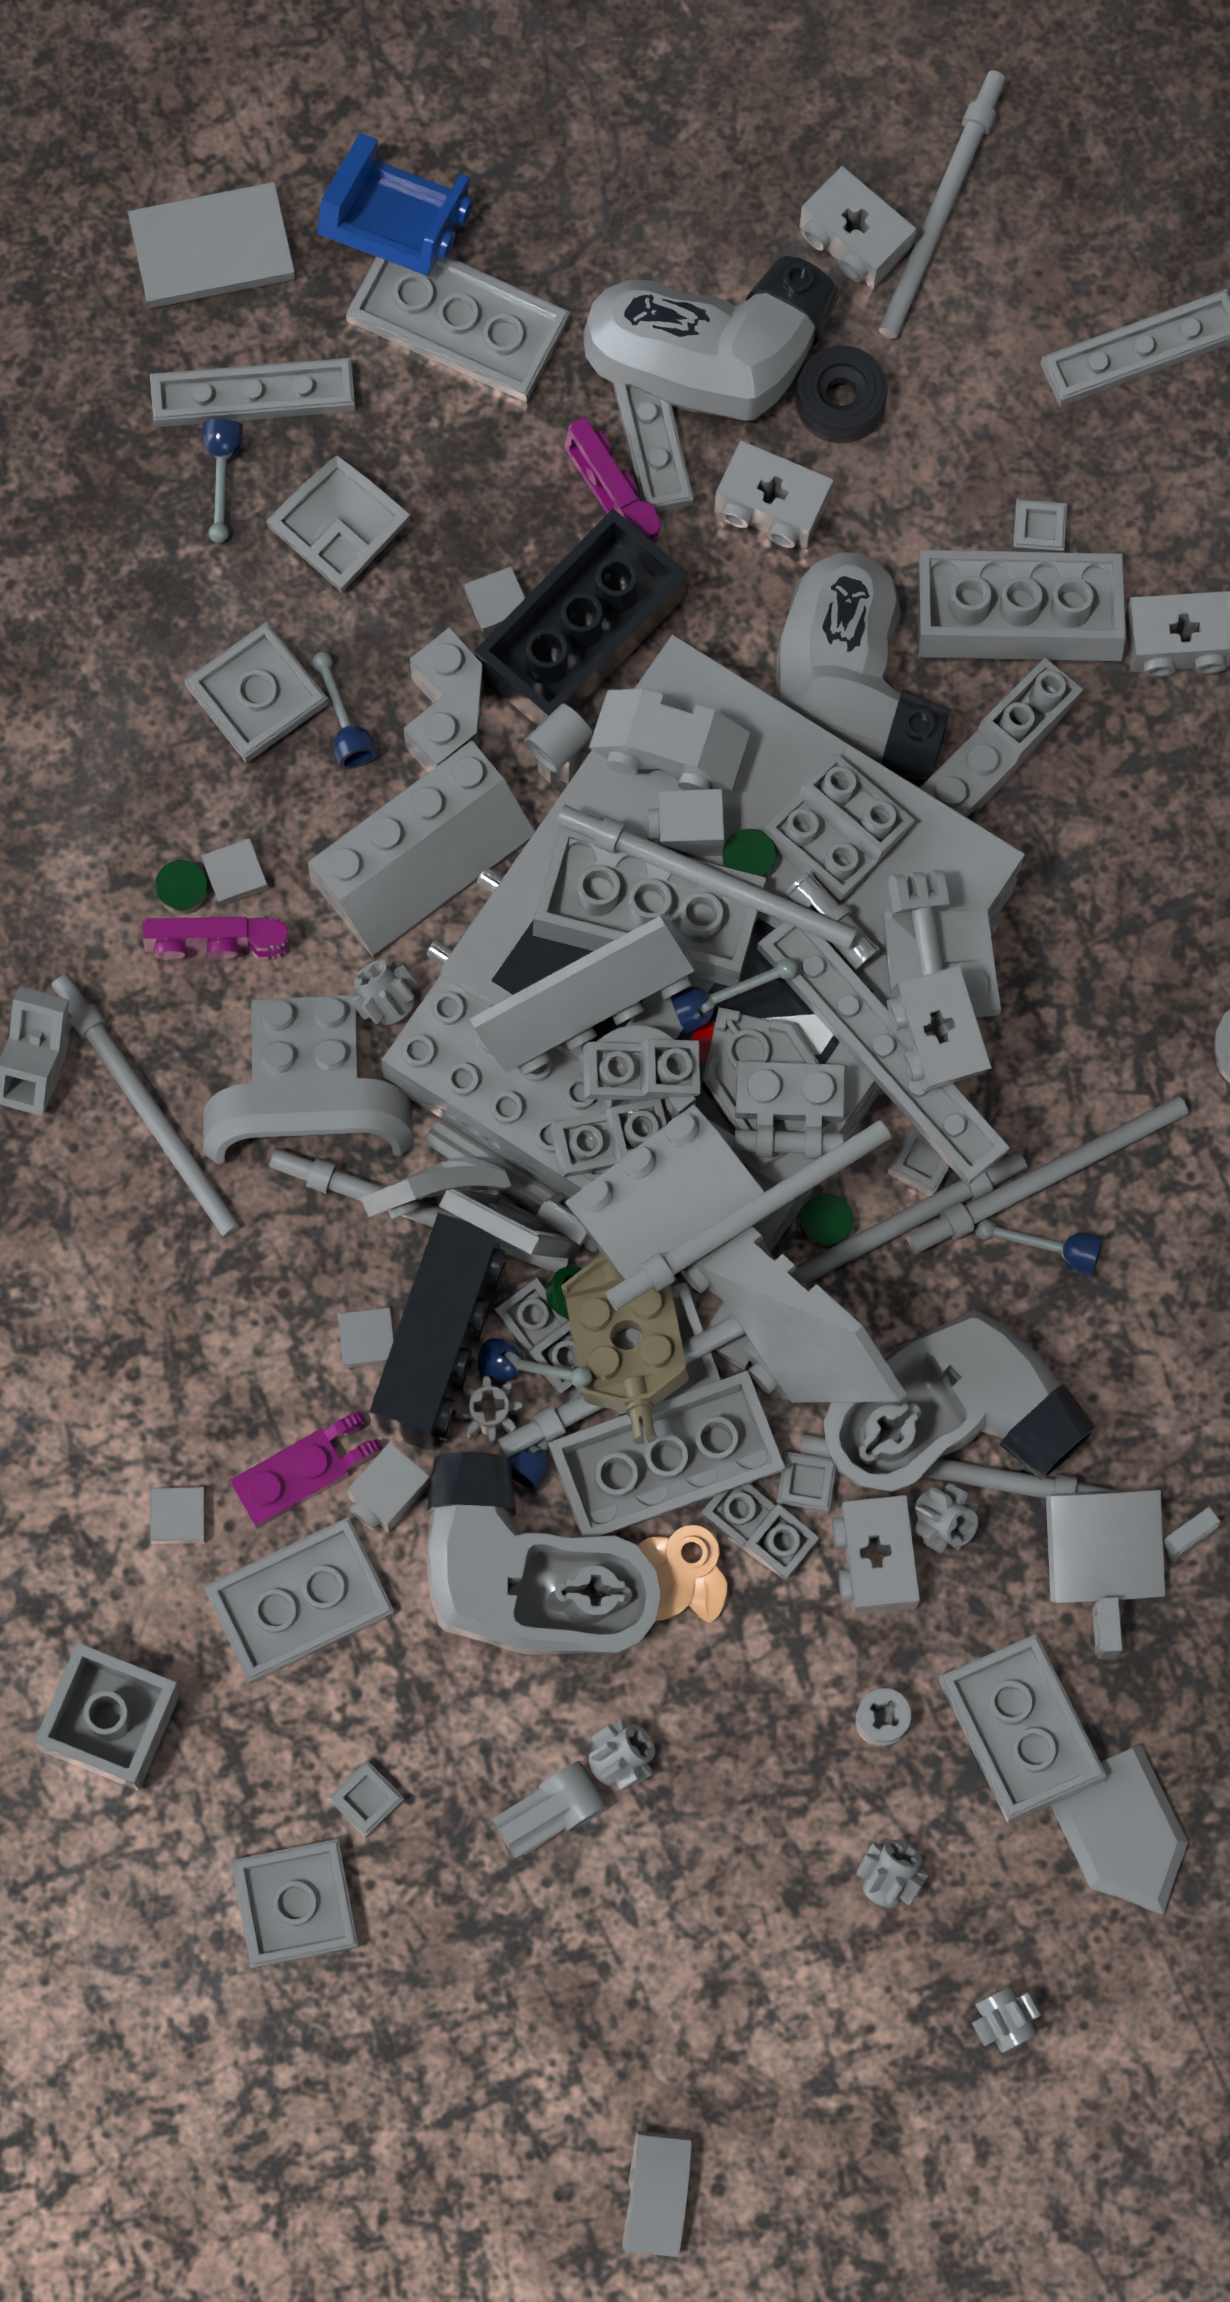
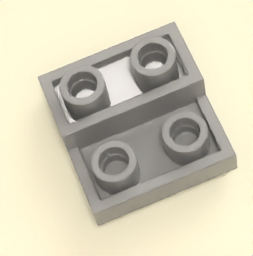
M835 753L802 784L799 794L764 827L763 833L771 839L775 850L803 874L811 871L817 881L840 905L910 829L915 820Z
M1148 1488L1114 1492L1088 1491L1046 1495L1051 1602L1098 1601L1099 1598L1118 1597V1600L1165 1596L1161 1490Z

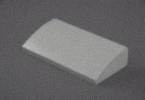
M919 550L918 657L1043 660L1046 658L1047 660L1122 661L1126 639L1122 554Z
M561 826L535 912L533 936L595 951L652 919L668 913L698 968L687 976L729 987L740 982L758 910L616 850L613 854L593 846V839ZM696 860L764 890L765 877Z
M748 1370L661 1401L654 1406L655 1412L651 1414L657 1439L653 1442H648L644 1424H642L645 1444L634 1443L631 1419L627 1414L548 1442L550 1457L582 1537L606 1536L785 1471L784 1463Z

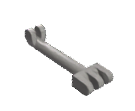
M941 869L930 870L927 874V882L923 872L910 873L908 875V887L903 874L891 875L888 886L893 914L912 913L922 975L943 970L933 909L942 908L950 904L944 872ZM931 1017L932 1031L925 1034L926 1036L935 1035L939 1044H941V1037L948 1032L945 1024L936 1025L933 1017Z

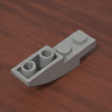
M1044 658L981 721L978 730L919 789L966 818L972 812L976 814L1047 737L1081 696L1084 689Z

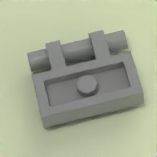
M737 1061L735 1118L756 1119V1130H735L734 1151L756 1152V1157L772 1158V1152L804 1154V1159H818L821 1157V1154H826L843 1143V1134L822 1133V1122L843 1121L845 1065ZM773 1120L805 1121L804 1132L773 1131Z

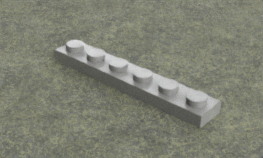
M783 922L758 942L757 949L774 968H776L777 963L781 959L790 958L795 961L797 973L793 978L785 979V981L967 1186L1008 1153L1010 1147L953 1083L923 1092L919 1080L915 1082L910 1080L903 1058V1051L909 1050L904 1030H895L889 1011L825 939Z

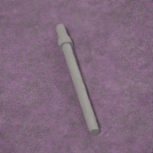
M993 70L988 72L976 102L969 104L963 117L962 125L965 128L879 327V332L888 338L895 339L900 332L983 135L989 134L997 113L994 108L1006 82V77L1000 72Z
M568 805L563 806L556 824L593 839V846L612 854L616 850L621 851L848 950L851 948L858 930L630 833L625 830V824L607 816L600 820Z
M68 973L55 979L51 986L59 997L70 1000L68 1011L72 1017L69 1022L80 1038H87L222 1237L225 1238L233 1234L240 1228V1224L104 1027L107 1020L96 1004L89 1005Z
M1177 1096L965 1206L958 1203L942 1211L940 1219L906 1236L910 1248L915 1254H918L949 1237L957 1240L974 1231V1224L1188 1115V1108L1184 1100Z
M881 1120L877 1121L664 1256L657 1253L639 1264L640 1271L605 1292L608 1300L617 1311L652 1288L655 1292L663 1289L675 1281L674 1275L891 1139L887 1127Z
M275 1148L269 1163L270 1168L307 1181L306 1187L325 1194L330 1189L362 1201L361 1197L384 1188L336 1170L337 1164L319 1157L312 1161L279 1148ZM418 1200L419 1208L401 1215L433 1227L437 1213L466 1221L445 1209ZM499 1238L500 1249L505 1250L506 1255L555 1273L569 1264L570 1259L530 1255Z
M1017 1150L998 1160L968 1186L961 1179L797 1265V1269L793 1273L808 1284L940 1215L942 1211L958 1203H963L970 1198L972 1201H975L994 1191L993 1186L1028 1169L1026 1161L1020 1151Z
M734 1315L682 1342L686 1364L745 1334ZM581 1395L556 1409L551 1405L533 1414L534 1421L499 1438L498 1441L506 1457L509 1458L543 1439H546L547 1443L566 1434L564 1428L604 1407L585 1402Z
M804 1433L800 1454L832 1459L827 1451L825 1437ZM938 1458L922 1475L928 1478L1046 1499V1495L1118 1491L1077 1483V1477L1056 1474L1055 1479L1046 1477L1041 1480L1036 1475Z

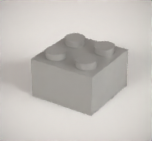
M77 1642L34 1744L43 1753L140 1791L182 1691L175 1681Z

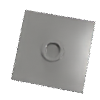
M267 622L184 680L186 688L246 763L329 705L328 698Z
M338 1839L231 1860L251 1969L359 1948Z

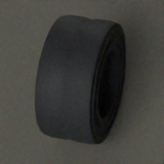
M844 345L825 348L814 354L800 371L795 399L798 415L805 427L820 439L833 443L857 441L872 432L883 417L888 392L886 376L879 363L870 354L859 348ZM843 383L853 388L856 398L850 404L840 406L830 401L827 391L831 386Z

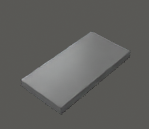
M376 257L346 313V320L521 401L527 402L570 320V311L450 257H447L446 260L438 258L429 276Z

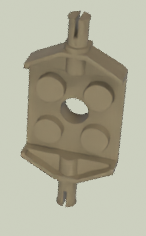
M598 1248L599 1255L597 1258L561 1285L566 1299L578 1367H585L592 1374V1381L589 1386L580 1387V1391L584 1401L591 1405L627 1412L628 1417L631 1419L633 1439L636 1444H645L642 1424H644L645 1435L650 1443L657 1439L651 1414L655 1412L654 1406L689 1380L671 1284L658 1292H655L652 1288L640 1298L638 1297L616 1311L605 1292L624 1281V1278ZM634 1328L642 1333V1338L634 1348L622 1350L614 1346L616 1335L623 1329Z

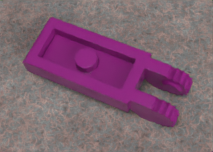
M585 416L571 423L564 449L605 513L608 514L614 508L656 544L657 536L661 529L659 516H656V510L651 503L638 500V489L633 478L626 470L620 471L611 458V446L604 433L600 429L593 430Z
M210 917L145 918V921H142L145 953H154V956L159 959H181L186 956V952H206L210 958L229 959L236 957L238 951H250L259 960H269L270 958L275 960L276 958L281 959L283 955L286 956V951H289L288 926H285V922H280V919Z
M356 1411L338 1420L325 1431L320 1428L229 1480L256 1529L348 1478L350 1471L376 1457L383 1450L378 1439L360 1444L341 1459L333 1448L332 1444L354 1434L364 1426L367 1420L361 1411Z

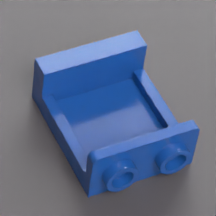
M359 133L321 199L317 234L429 276L438 258L446 260L454 242V229L456 225L464 226L470 216L474 203V198L468 196L470 177L460 173L454 186L450 189L376 161L378 139Z

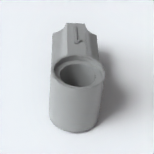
M561 704L524 741L530 752L538 760V773L550 784L556 781H563L569 784L581 766V749L592 739L593 732L577 712L566 704Z
M580 1761L574 1762L556 1772L539 1785L540 1789L492 1818L499 1834L516 1860L540 1847L564 1830L569 1833L583 1826L608 1808Z

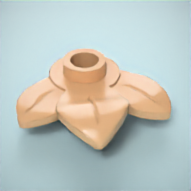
M689 1524L677 1529L671 1537L653 1536L638 1544V1547L657 1572L661 1597L656 1621L671 1618L682 1612L688 1605L700 1618L708 1623H712L719 1616L727 1597L728 1583L724 1574L716 1565L720 1555V1547L716 1536L709 1529L701 1525ZM695 1542L702 1548L700 1560L693 1562L684 1557L683 1547L686 1543Z

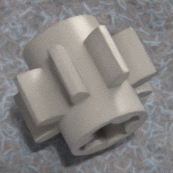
M377 960L366 965L356 975L353 988L358 995L351 1000V1003L364 1020L371 1018L375 1024H378L380 1021L386 1025L394 1024L407 1016L412 1010L415 996L410 990L417 985V982L404 965L397 967L393 961L387 964L383 960Z
M484 1376L483 1387L476 1391L466 1386L463 1388V1394L469 1401V1406L456 1409V1413L459 1419H471V1424L467 1430V1437L469 1439L475 1437L480 1432L488 1435L490 1445H495L496 1434L503 1430L507 1433L516 1430L514 1423L509 1420L510 1415L523 1412L522 1403H509L508 1397L512 1391V1384L510 1382L504 1384L499 1389L491 1386L489 1376ZM484 1401H494L495 1408L500 1409L496 1411V1420L485 1421L483 1412H479L483 1410Z
M948 1483L944 1492L931 1487L929 1491H926L918 1498L913 1508V1520L916 1525L912 1530L917 1535L923 1537V1544L942 1553L947 1544L960 1549L961 1546L967 1544L973 1538L978 1527V1517L975 1513L978 1504L967 1499L968 1493Z
M621 1719L613 1725H606L591 1736L593 1743L597 1747L589 1754V1765L593 1774L606 1785L617 1784L619 1790L623 1791L631 1785L636 1786L653 1774L647 1763L655 1756V1746L649 1734L638 1725H629L627 1727L625 1721Z
M889 1840L884 1847L875 1842L872 1843L856 1875L866 1879L862 1887L865 1895L871 1901L882 1907L894 1908L898 1906L901 1900L908 1905L913 1904L928 1876V1872L919 1869L922 1857L914 1847L900 1840Z
M1009 1985L975 2004L982 2017L972 2022V2025L984 2046L995 2041L1001 2053H1004L1038 2034L1031 2020L1041 2016V2013L1029 1992L1018 1997L1012 1985Z

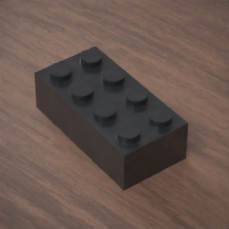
M613 508L474 650V655L483 666V679L537 726L561 704H566L576 711L688 595L689 573Z
M437 1213L369 1411L373 1433L434 1452L438 1438L447 1441L456 1415V1410H453L455 1400L452 1399L454 1390L463 1391L473 1365V1361L470 1360L472 1350L469 1349L471 1340L481 1341L489 1319L490 1312L487 1311L489 1300L486 1299L488 1290L498 1292L507 1263L504 1262L506 1251L500 1249L498 1237L469 1222Z

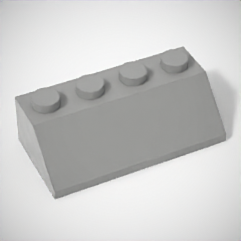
M472 740L308 861L310 880L369 954L375 958L477 882L479 874L485 868L493 870L525 846L535 831L504 778Z
M665 913L471 1017L469 1020L504 1072L507 1073L518 1067L522 1076L551 1061L546 1053L549 1049L565 1042L570 1051L598 1036L593 1026L612 1016L615 1024L618 1025L644 1011L640 1000L659 991L663 1000L691 986L692 984L687 975L698 968L668 913Z

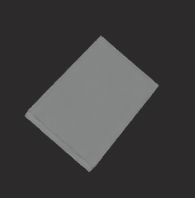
M275 182L128 211L148 309L295 279Z
M451 1188V1190H446L439 1207L530 1255L575 1259L582 1245L577 1244L537 1218L536 1215L495 1194Z
M349 1517L203 1586L249 1684L261 1680L395 1615Z
M1037 1634L939 1676V1683L1008 1824L1106 1781L1107 1775Z

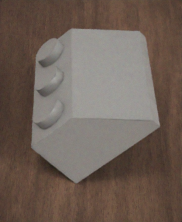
M693 1104L637 1148L627 1153L625 1157L595 1180L585 1185L565 1203L592 1241L624 1280L641 1270L639 1264L657 1253L664 1256L763 1194L764 1191L719 1132Z

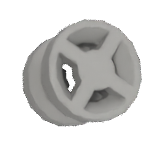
M879 1688L869 1692L862 1699L856 1713V1727L859 1735L867 1743L876 1747H888L896 1744L904 1737L911 1722V1709L908 1701L901 1693L889 1688Z

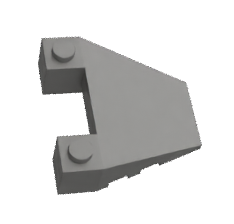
M752 1226L680 1271L684 1278L698 1292L702 1293L708 1289L726 1303L750 1339L741 1347L753 1365L748 1370L749 1375L766 1393L770 1394L775 1389L792 1403L899 1402L907 1395L863 1325L817 1284L810 1289L803 1279L793 1273L797 1268L786 1256L782 1254L775 1260L762 1241V1235Z

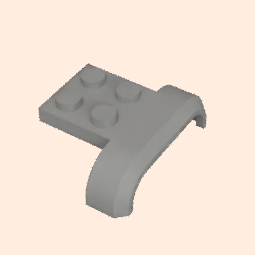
M355 995L251 1000L252 1083L238 1084L225 1088L212 1096L206 1103L203 1111V1149L207 1157L216 1164H223L225 1162V1151L230 1145L242 1139L258 1137L370 1133L386 1139L390 1143L393 1155L401 1156L413 1145L412 1104L407 1094L397 1086L382 1080L358 1078L356 1009L351 1003Z

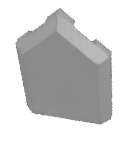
M719 1007L703 1082L735 1130H756V1119L735 1118L737 1061L820 1063L793 1023L772 1018L770 1021ZM845 1101L843 1118L851 1112ZM773 1120V1131L804 1132L805 1121ZM822 1122V1132L838 1122ZM750 1152L760 1168L768 1166L788 1154L772 1152V1158L756 1157V1152Z
M1140 1744L1100 1762L1107 1775L1106 1781L1050 1806L1090 1889L1109 1896H1115L1139 1905L1146 1910L1163 1915L1188 1842Z

